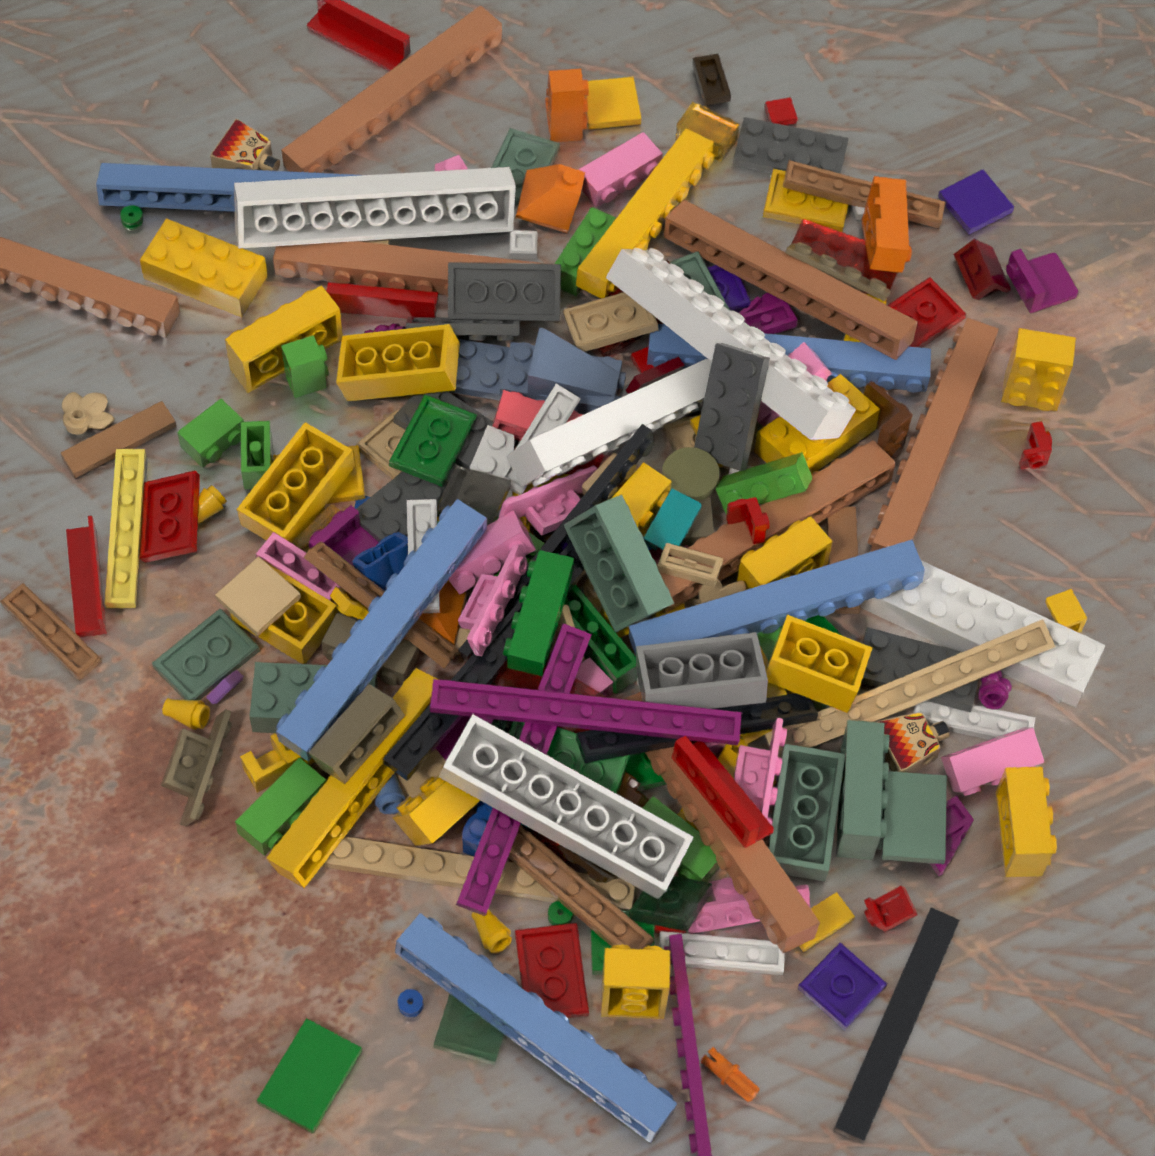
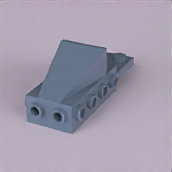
M539 328L535 346L527 342H511L510 347L458 339L460 348L455 391L447 392L500 401L503 390L509 392H519L523 396L534 400L546 401L555 384H558L581 398L574 410L584 415L621 398V396L617 395L619 389H624L626 373L622 372L621 360L608 356L598 357L589 355L550 331Z

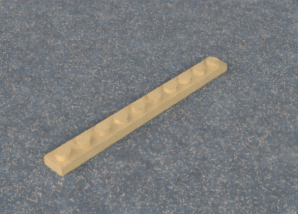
M1039 620L855 697L848 713L829 707L817 712L816 721L782 727L787 728L785 744L814 748L843 736L847 720L877 722L1051 650L1056 646L1044 620ZM772 731L764 735L769 748ZM779 746L778 756H777V757H779V758H781V754H782V750H783V747H782V746Z
M344 837L325 861L324 867L462 888L474 856ZM506 861L494 894L552 903L558 901L514 862ZM577 872L620 910H632L634 885L618 878L607 883H600L591 879L588 874Z

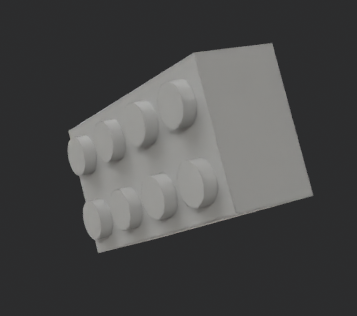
M757 632L636 646V671L642 702L706 709L766 702L768 679Z

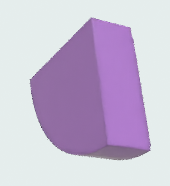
M236 669L224 678L206 698L213 705L217 704L232 688H235L243 680L244 676Z

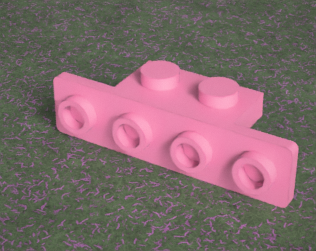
M594 465L586 469H579L571 475L556 478L551 483L541 487H534L516 497L511 496L507 498L502 504L499 518L514 510L519 518L525 516L541 536L556 530L581 500L577 494L583 492V483L597 470V467Z
M513 545L498 576L481 574L458 619L461 628L471 630L467 641L475 656H482L486 647L490 645L494 630L503 619L504 610L509 600L513 598L521 576L527 570V559L518 545Z
M777 718L774 722L769 750L743 745L739 746L733 778L771 825L773 818L768 817L769 806L775 805L778 788L773 787L774 775H780L782 758L777 757L779 746L784 747L787 735V728H782V718Z
M731 878L709 882L710 893L713 898L712 902L686 907L687 929L690 934L760 922V920H757L752 915L749 904L744 896L738 894L735 890ZM795 886L810 907L808 886Z

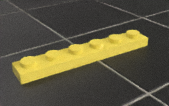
M116 449L105 590L106 608H136L146 466L145 449Z

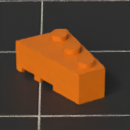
M581 69L549 71L547 80L549 88L546 89V96L548 97H545L550 140L554 142L582 141V131L587 129L588 80H583Z
M874 176L861 219L870 269L903 273L905 263L910 262L912 247L909 246L906 180Z

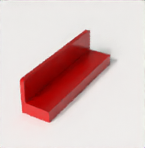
M317 0L318 12L307 23L309 30L387 71H391L402 63L411 53L410 35L343 0Z
M331 282L327 284L326 291L340 308V313L408 319V317H436L438 292Z
M92 515L88 516V527L66 529L75 633L80 638L107 634L97 530Z
M686 735L675 741L671 758L744 848L773 833L774 827L704 742L698 741L692 744Z

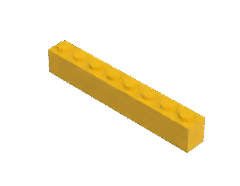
M687 128L683 131L578 267L577 287L601 299L606 298L611 291L616 292L618 287L609 281L606 276L621 249L639 248L647 250L651 238H656L659 235L666 216L676 208L678 203L686 199L689 188L692 185H697L704 168L708 169L713 163L715 154L712 153L714 141Z
M415 668L411 675L403 682L400 689L393 696V699L405 714L404 718L346 784H343L331 775L329 776L326 783L310 800L304 811L292 823L289 830L267 856L266 859L278 874L303 888L307 886L395 773L383 764V758L431 704L433 679L437 678Z

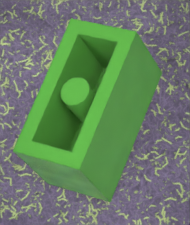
M314 335L281 345L285 377L294 398L327 388L325 377L329 376V371L325 361L328 359L324 346L317 344Z
M219 399L177 432L180 447L204 468L209 463L217 461L229 447L241 442V422H244V419L225 401Z
M270 421L241 422L242 480L244 489H253L273 463Z

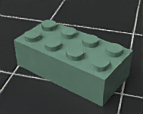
M622 495L597 504L564 524L568 536L615 632L638 623L674 604L669 589L665 585L656 562L652 558L643 535L639 531L630 508Z
M255 662L249 716L252 732L276 733L278 730L276 726L282 716L293 711L299 694L303 690L308 691L314 684L313 679L317 671L322 666L327 667L328 665ZM377 673L369 682L375 688H377L378 684Z
M847 720L840 753L845 754L838 803L836 857L873 860L876 850H881L882 839L886 836L887 825L886 819H883V809L886 810L887 791H883L884 781H887L888 763L885 762V753H888L889 735L884 734V723Z
M784 744L781 754L782 766L776 786L778 788L777 797L772 812L774 831L769 836L767 847L787 875L825 881L830 867L845 754Z

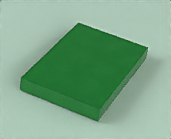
M424 395L389 460V466L442 487L477 421V414Z
M306 1018L256 1100L257 1104L314 1134L359 1058L362 1047Z

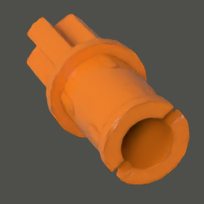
M715 1047L707 1051L710 1054L709 1056L716 1062L712 1061L705 1054L701 1059V1064L705 1065L721 1079L720 1084L723 1086L728 1085L746 1102L752 1101L759 1093V1087L739 1070L740 1066L738 1064L733 1065Z

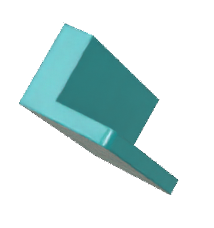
M672 488L643 537L646 545L655 551L657 548L664 550L666 543L680 546L702 508L701 503Z

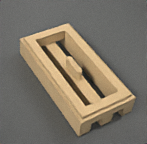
M666 543L657 568L659 572L715 587L716 579L723 565V558ZM668 555H672V556H676V557H679V558H683V559H685V560H681V559H677V558H674V557H670V556H668ZM696 562L701 563V564H705V565H709V566H712V567H714V568H710V567H707V566L699 565V564H696Z

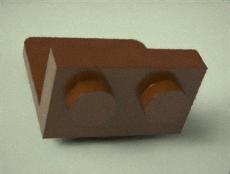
M870 381L865 386L864 395L880 408L876 429L880 431L877 444L892 459H895L905 445L913 414L904 404L892 398L882 386H878Z

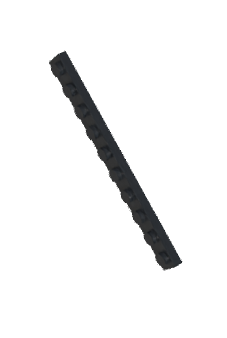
M644 424L638 428L540 550L560 554L569 543H572L564 524L593 506L611 499L618 491V486L621 482L633 475L638 461L642 457L648 456L654 447L655 440L650 428ZM538 553L533 557L532 560L536 561ZM529 564L525 574L521 576L516 586L513 598L509 600L504 610L503 619L519 602L523 585H529L530 578L527 577ZM467 640L458 650L466 662L474 654Z
M569 543L559 554L574 558V573L568 593L586 573L572 543ZM518 602L495 628L491 643L486 647L483 655L475 656L473 654L450 681L490 685L507 666V656H503L504 646L507 638H513L515 631L511 629L515 611H521L522 603ZM429 705L383 758V764L408 781L463 716L430 712Z

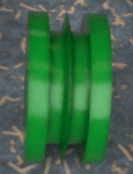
M129 205L121 210V222L125 228L133 230L143 224L144 219L139 207Z
M555 901L549 906L548 921L552 926L571 923L573 913L562 903Z

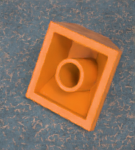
M561 164L527 170L515 218L567 233L581 194L585 172Z
M446 582L439 591L440 613H422L419 617L420 620L453 646H455L460 626L458 619L464 609L467 597L466 591L459 594L452 584Z

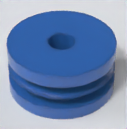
M414 989L403 991L398 997L400 1013L409 1018L418 1016L423 1010L422 995Z

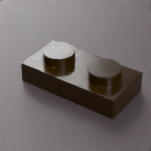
M719 54L693 57L692 65L704 105L730 102L731 93Z

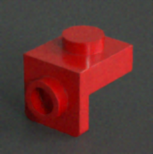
M1042 421L1031 423L1026 437L1030 449L1022 452L1019 461L1020 469L1041 468L1048 463L1052 452L1050 432L1045 431Z
M757 498L738 499L728 503L727 523L730 525L745 522L752 543L765 542L766 530L770 528L769 518L766 512L762 513Z
M902 885L875 900L870 897L864 900L867 907L864 913L872 927L876 926L884 932L918 915L905 887Z

